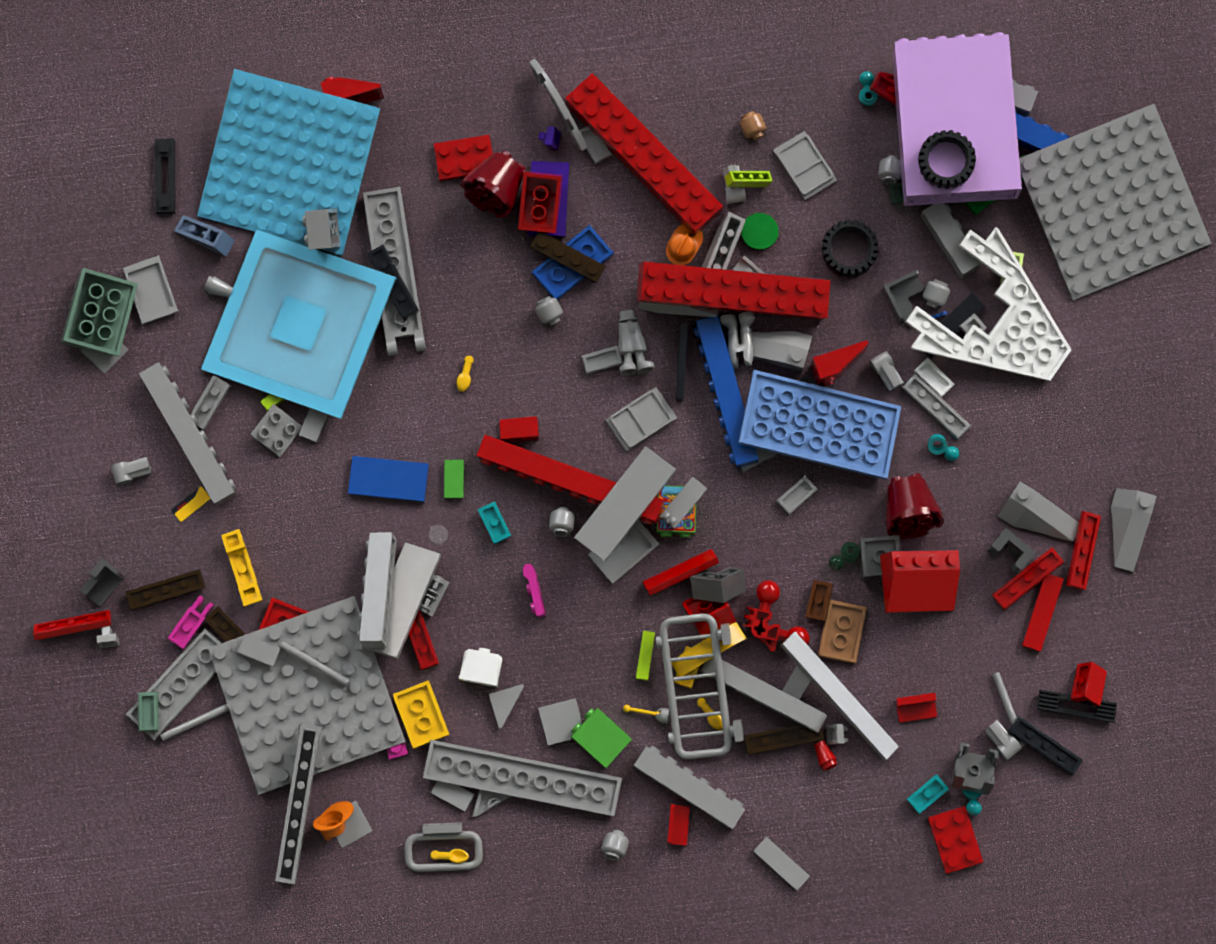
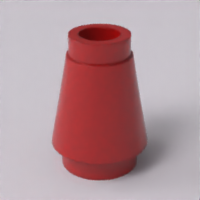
M820 741L814 745L819 767L823 771L830 770L838 765L836 762L837 758L825 741Z

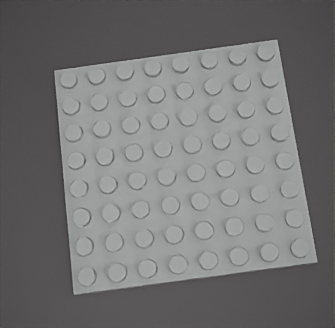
M1155 104L1019 158L1020 174L1072 300L1211 244Z
M355 596L246 634L278 648L282 641L286 642L349 679L350 681L347 686L340 684L282 649L274 667L240 654L237 651L244 636L208 648L258 795L291 784L302 724L322 727L314 775L406 742L376 655L373 651L362 648L360 641H358L357 633L361 628V623L359 621L360 610Z

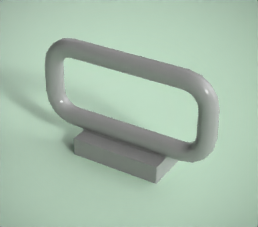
M462 822L423 824V833L412 834L405 841V862L408 868L415 872L472 870L477 868L483 859V845L480 836L472 831H463ZM472 839L474 841L475 859L472 862L416 864L413 861L412 845L415 841Z

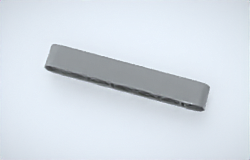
M714 658L703 664L700 669L701 673H715ZM722 660L725 686L816 733L819 732L827 717L825 713Z

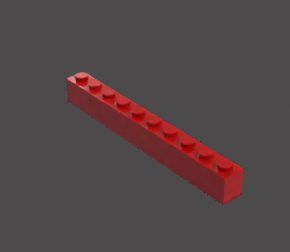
M484 435L476 455L480 459V463L491 466V464L498 466L497 469L508 473L509 470L516 472L515 475L522 479L529 477L534 479L533 482L544 486L546 483L551 485V489L562 492V490H565L574 498L579 499L580 496L587 498V502L593 505L601 504L617 483L488 435ZM655 497L641 515L640 521L648 525L652 523L657 524L665 504L664 500Z

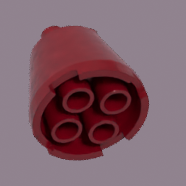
M507 151L495 152L465 176L460 187L465 190L463 195L475 207L483 212L488 210L496 213L495 216L498 218H505L513 208L526 168L521 163H517L512 159L511 154Z
M915 473L910 475V477L902 478L898 476L891 479V483L887 487L885 523L889 536L900 535L901 539L921 537L929 534L928 531L932 528H940L943 525V513L921 474Z

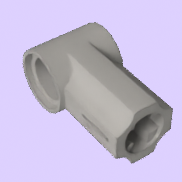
M739 165L724 167V180L725 175L729 171H740ZM725 181L727 204L746 202L745 188L727 187Z
M887 351L869 360L872 369L880 376L889 392L904 383Z
M147 457L128 463L120 462L111 466L116 485L127 484L132 479L152 474Z
M998 720L984 730L997 746V751L1006 761L1022 749L1019 742L1012 735L1008 734Z

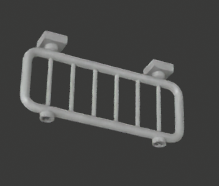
M703 613L667 618L660 626V636H656L657 648H662L672 732L668 733L669 743L674 744L676 753L683 759L722 756L730 751L732 737H735V742L744 740L742 719L734 720L733 725H730L719 643L721 640L723 645L732 643L730 623L721 624V629H718L716 620L711 615ZM706 621L710 626L711 634L668 639L667 629L670 625ZM711 638L713 653L677 658L670 657L669 643ZM714 657L715 673L673 677L671 662ZM716 676L718 692L675 696L674 681ZM719 696L720 711L678 716L676 700ZM721 715L723 730L680 735L679 720ZM724 735V745L721 748L686 752L682 748L681 739Z

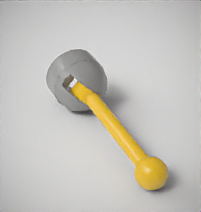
M629 705L623 707L624 712L632 711L654 715L659 722L668 724L669 708H660L653 712L632 708Z

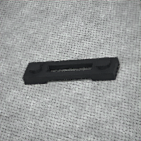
M174 138L155 139L156 214L176 213ZM163 158H168L169 193L162 194Z
M1039 690L1038 710L1111 723L1115 722L1117 703L1102 700L1101 705L1096 706L1088 700L1076 702L1096 706L1095 713L1058 707V699L1074 702L1071 700V695Z

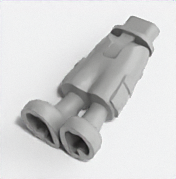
M634 310L620 311L618 345L619 353L624 356V362L619 368L620 374L629 376L635 374L636 371L638 375L653 371L655 369L654 363L646 361L643 353L647 351V347ZM632 353L635 355L636 358V366L632 360Z

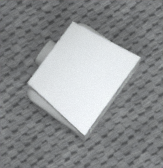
M479 648V651L466 650L463 656L459 680L497 687L502 657L499 654L490 653V649Z

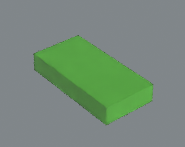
M445 460L444 499H464V460Z

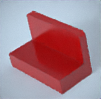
M536 416L499 420L500 439L504 442L539 439L538 419Z
M1094 662L1077 664L1071 700L1074 702L1088 700L1092 704L1100 706L1107 671Z
M928 693L897 698L895 702L898 721L902 723L937 717L936 694Z
M670 805L667 844L687 846L690 806Z

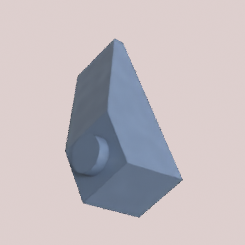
M185 215L181 217L174 230L187 239L223 256H227L235 242L223 230Z

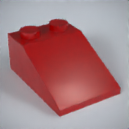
M328 77L324 79V82L320 83L323 93L363 104L384 98L380 83L341 77Z
M528 171L523 173L519 230L556 233L563 175Z
M868 340L813 357L811 368L817 385L827 387L834 384L833 381H836L866 351L869 344Z

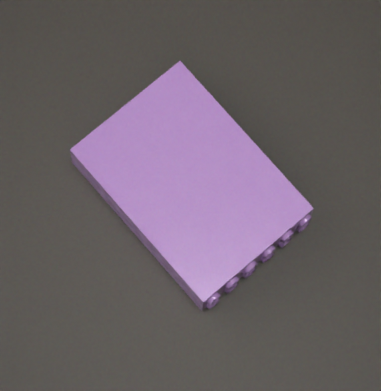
M998 32L989 36L975 34L973 37L957 35L954 38L938 36L935 39L920 37L910 41L906 38L895 41L892 59L904 206L1018 199L1022 186L1009 34L1004 35V33ZM942 130L946 132L953 130L954 133H961V136L965 135L975 149L976 163L973 173L964 184L958 185L956 188L950 187L945 189V187L937 188V185H931L930 181L924 179V175L921 174L918 165L919 152L923 143L930 135L932 136L936 132L940 133ZM943 142L931 149L928 161L931 169L936 174L943 177H952L963 170L966 158L965 153L958 145Z

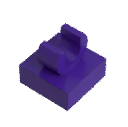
M548 126L547 133L539 132L538 140H542V143H545L550 150L558 151L561 132L556 127Z

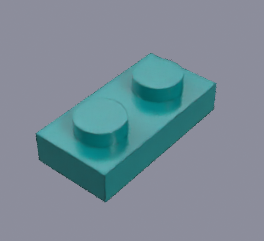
M495 501L477 509L494 545L511 537Z
M936 774L906 800L920 814L948 791L949 788Z

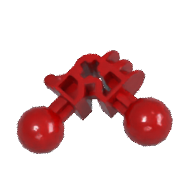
M772 580L762 581L756 589V596L760 601L759 609L746 607V609L750 610V614L744 615L748 622L742 626L751 628L752 635L762 643L764 642L770 652L776 650L777 640L785 641L793 632H796L808 645L810 636L805 628L795 626L789 630L780 629L781 625H769L768 622L771 620L773 613L770 612L771 604L779 599L780 588ZM761 618H763L762 629L765 632H761V635H758L754 628H758Z

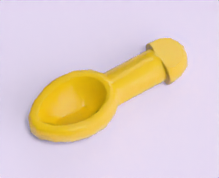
M472 356L464 358L462 373L457 377L456 385L460 392L466 391L470 386L471 378L469 373L474 362Z
M699 698L697 700L698 707H701L705 713L714 712L707 704L706 699ZM721 715L707 716L708 723L712 728L716 730L723 729Z
M454 849L450 852L434 850L431 852L430 857L433 860L443 859L450 860L453 863H463L468 860L469 855L462 849Z

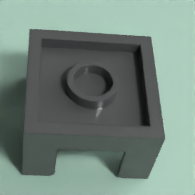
M1007 528L987 550L992 556H996L1005 546L1010 553L1019 557L1010 568L1016 575L1023 570L1036 554L1033 549Z
M899 535L860 538L858 543L862 560V580L882 576L880 555L891 551H900Z
M960 743L956 753L951 787L990 795L994 785V767L999 751L989 749L987 756L968 752L969 744Z

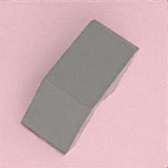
M797 665L782 691L800 700L811 679Z

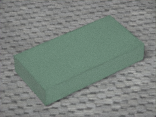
M158 692L138 693L139 732L159 731Z

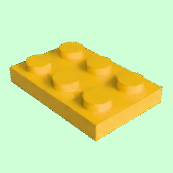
M429 680L393 694L413 749L428 744L431 740L436 741L450 735Z

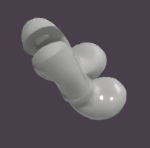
M742 312L738 314V318L731 314L720 316V323L728 329V352L733 368H739V352H743L745 366H752L753 341L750 326L755 320L753 312ZM738 318H739V323H740V325H741V329H740V332H741V342H742L741 345L739 344V338H738V336H739V333H738Z

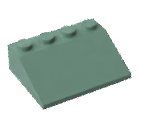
M82 268L79 271L60 343L83 350L119 357L138 283Z

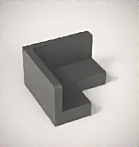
M918 270L884 285L882 288V293L898 324L906 321L914 310L909 298L925 290L918 278Z
M101 558L89 572L92 576L80 591L98 606H102L125 577Z
M728 567L718 573L701 571L690 577L693 599L725 603L746 591L744 569Z

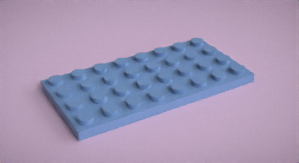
M754 370L752 372L738 444L886 480L888 478L901 406Z

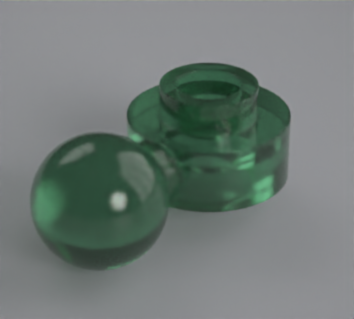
M853 542L845 543L841 547L840 556L834 555L829 559V567L834 571H838L843 567L844 561L849 563L855 562L860 555L859 546ZM853 549L854 552L848 553L847 550Z

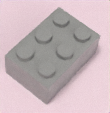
M337 208L305 211L302 219L303 226L307 228V234L304 236L305 245L308 246L309 250L341 246Z

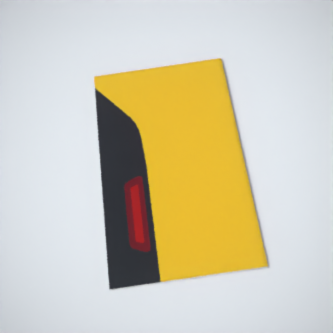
M200 486L171 510L182 522L211 498L203 487Z

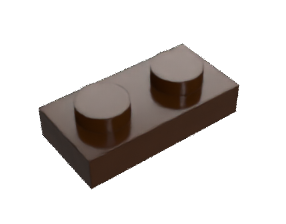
M813 580L805 615L806 618L825 622L834 584Z

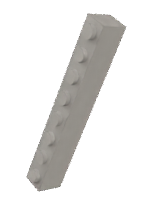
M158 362L140 372L139 375L216 507L236 496L234 490L237 488L232 479L227 480L225 476L227 470L222 462L218 464L215 457L218 456L213 446L208 447L205 441L209 439L204 431L198 430L196 425L199 422L194 414L190 415L187 411L189 405L185 398L180 399L178 395L180 389L175 381L171 383L168 376L171 374L166 365L162 367Z
M302 724L300 727L275 878L277 882L295 884L297 880L322 727Z

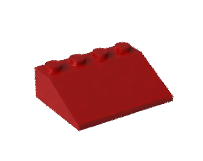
M958 550L891 551L880 555L886 613L954 611L960 575Z

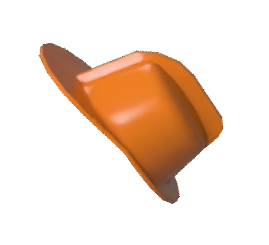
M683 224L678 226L666 247L668 259L676 265L690 263L702 245V231L694 236Z
M348 801L332 804L314 820L313 827L316 830H320L326 841L341 835L345 830L346 820L353 813V804Z

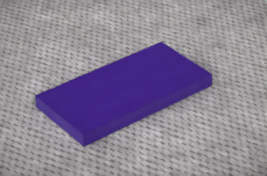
M531 161V172L563 175L556 233H544L551 237L566 238L569 163ZM528 231V236H536L538 231Z

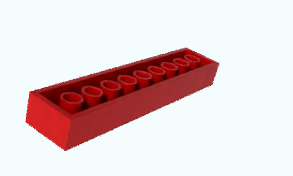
M593 73L565 97V105L604 142L608 149L694 236L722 212L723 205Z
M644 261L639 264L636 302L824 320L828 318L830 280Z

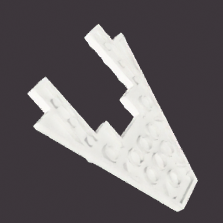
M994 227L986 240L972 230H969L958 246L1004 279L994 293V296L1007 304L1008 308L989 335L977 326L972 325L964 338L961 339L916 306L905 321L906 324L920 333L910 348L933 355L1051 381L1071 352L1070 346L1000 230Z

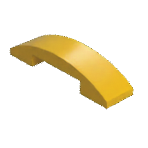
M240 529L221 535L244 607L263 601Z
M737 622L730 625L732 643L723 645L722 640L719 641L721 653L746 639ZM711 638L703 640L678 657L713 653ZM714 657L671 662L678 676L681 677L696 670Z

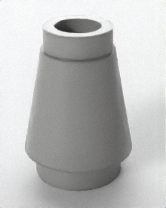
M209 276L204 290L208 292L207 294L229 298L233 287L215 276L214 278Z

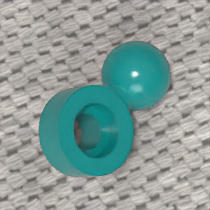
M869 71L861 73L859 77L860 83L864 86L859 93V101L864 106H872L878 98V94L869 89L874 80V75ZM871 93L872 98L867 99L865 94Z
M934 434L928 439L927 445L931 453L935 455L944 453L948 461H955L959 458V450L954 446L948 447L944 436ZM940 441V444L934 445V442Z
M962 790L964 797L969 799L966 806L968 814L972 816L979 815L982 811V806L977 799L981 794Z

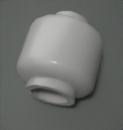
M887 156V158L882 159L879 163L878 177L884 184L895 185L902 179L901 161L896 156Z
M934 279L927 283L922 296L927 300V305L937 308L938 305L944 306L946 304L950 289L947 283Z
M548 296L536 303L535 312L543 324L549 323L553 325L560 321L559 317L563 314V310L556 298Z
M559 507L557 510L552 511L549 520L550 531L558 537L568 536L574 529V514L566 507Z
M619 830L606 833L601 846L604 857L614 861L623 858L626 855L629 840L624 836V832Z

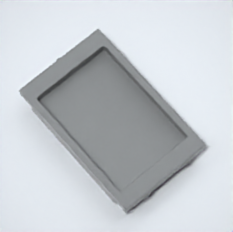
M805 131L773 150L804 200L809 199L837 181L832 170Z
M159 255L123 268L126 279L138 283L134 302L142 324L179 312Z
M655 387L612 414L605 421L627 452L675 421L677 417L663 398V395Z
M637 520L606 561L602 560L592 551L588 556L613 584L651 553L659 543L650 534L648 529Z

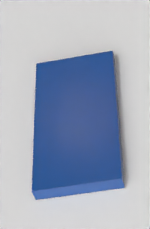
M590 225L566 243V245L601 264L614 255V252ZM549 258L531 272L550 296L557 300L585 278Z
M352 456L348 494L425 502L429 464Z

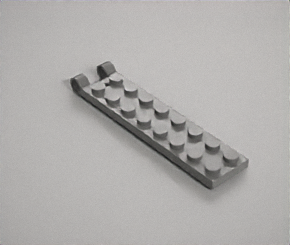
M396 187L364 192L363 197L371 249L373 250L384 245L419 309L418 312L403 320L389 296L382 314L388 356L398 355L397 338L414 336L417 352L426 351L401 188ZM402 327L406 328L405 332L401 331Z

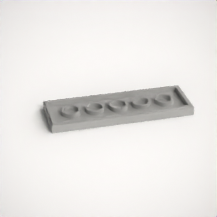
M645 446L574 538L602 560L606 561L673 476L676 469Z
M405 542L394 567L387 648L364 649L398 660L440 561V553Z
M206 628L147 691L158 692L159 731L145 732L154 741L217 674L208 648L221 644V642ZM137 701L126 715L139 726Z

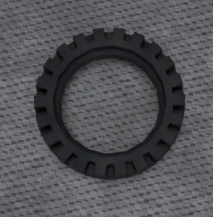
M942 130L940 133L936 132L932 136L930 135L923 143L918 158V165L921 174L924 175V179L930 181V184L933 186L937 185V188L945 187V189L950 187L956 188L958 185L964 184L973 173L976 163L975 149L972 147L971 141H968L965 135L961 136L959 132L954 133L953 130L948 132ZM943 142L954 143L965 153V167L956 176H939L931 169L928 156L931 149L937 144Z
M858 220L840 221L827 231L823 239V260L826 262V266L831 268L832 272L838 273L839 276L844 275L850 278L851 276L857 277L860 274L862 275L872 267L877 258L878 240L869 226H865L863 222L859 223ZM854 231L866 239L868 255L862 263L855 266H845L834 258L831 251L832 242L840 233Z

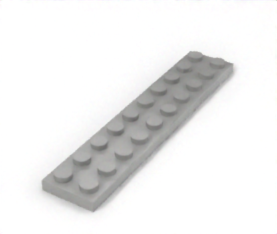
M435 740L430 741L423 779L613 817L615 816L622 780L620 777Z

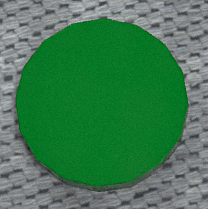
M755 213L748 216L741 231L743 242L749 248L756 251L771 248L776 243L779 235L776 221L765 213Z

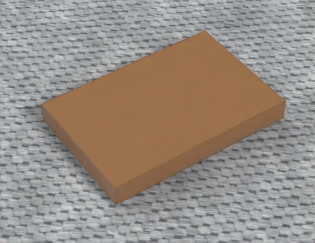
M830 600L818 657L856 664L867 607Z

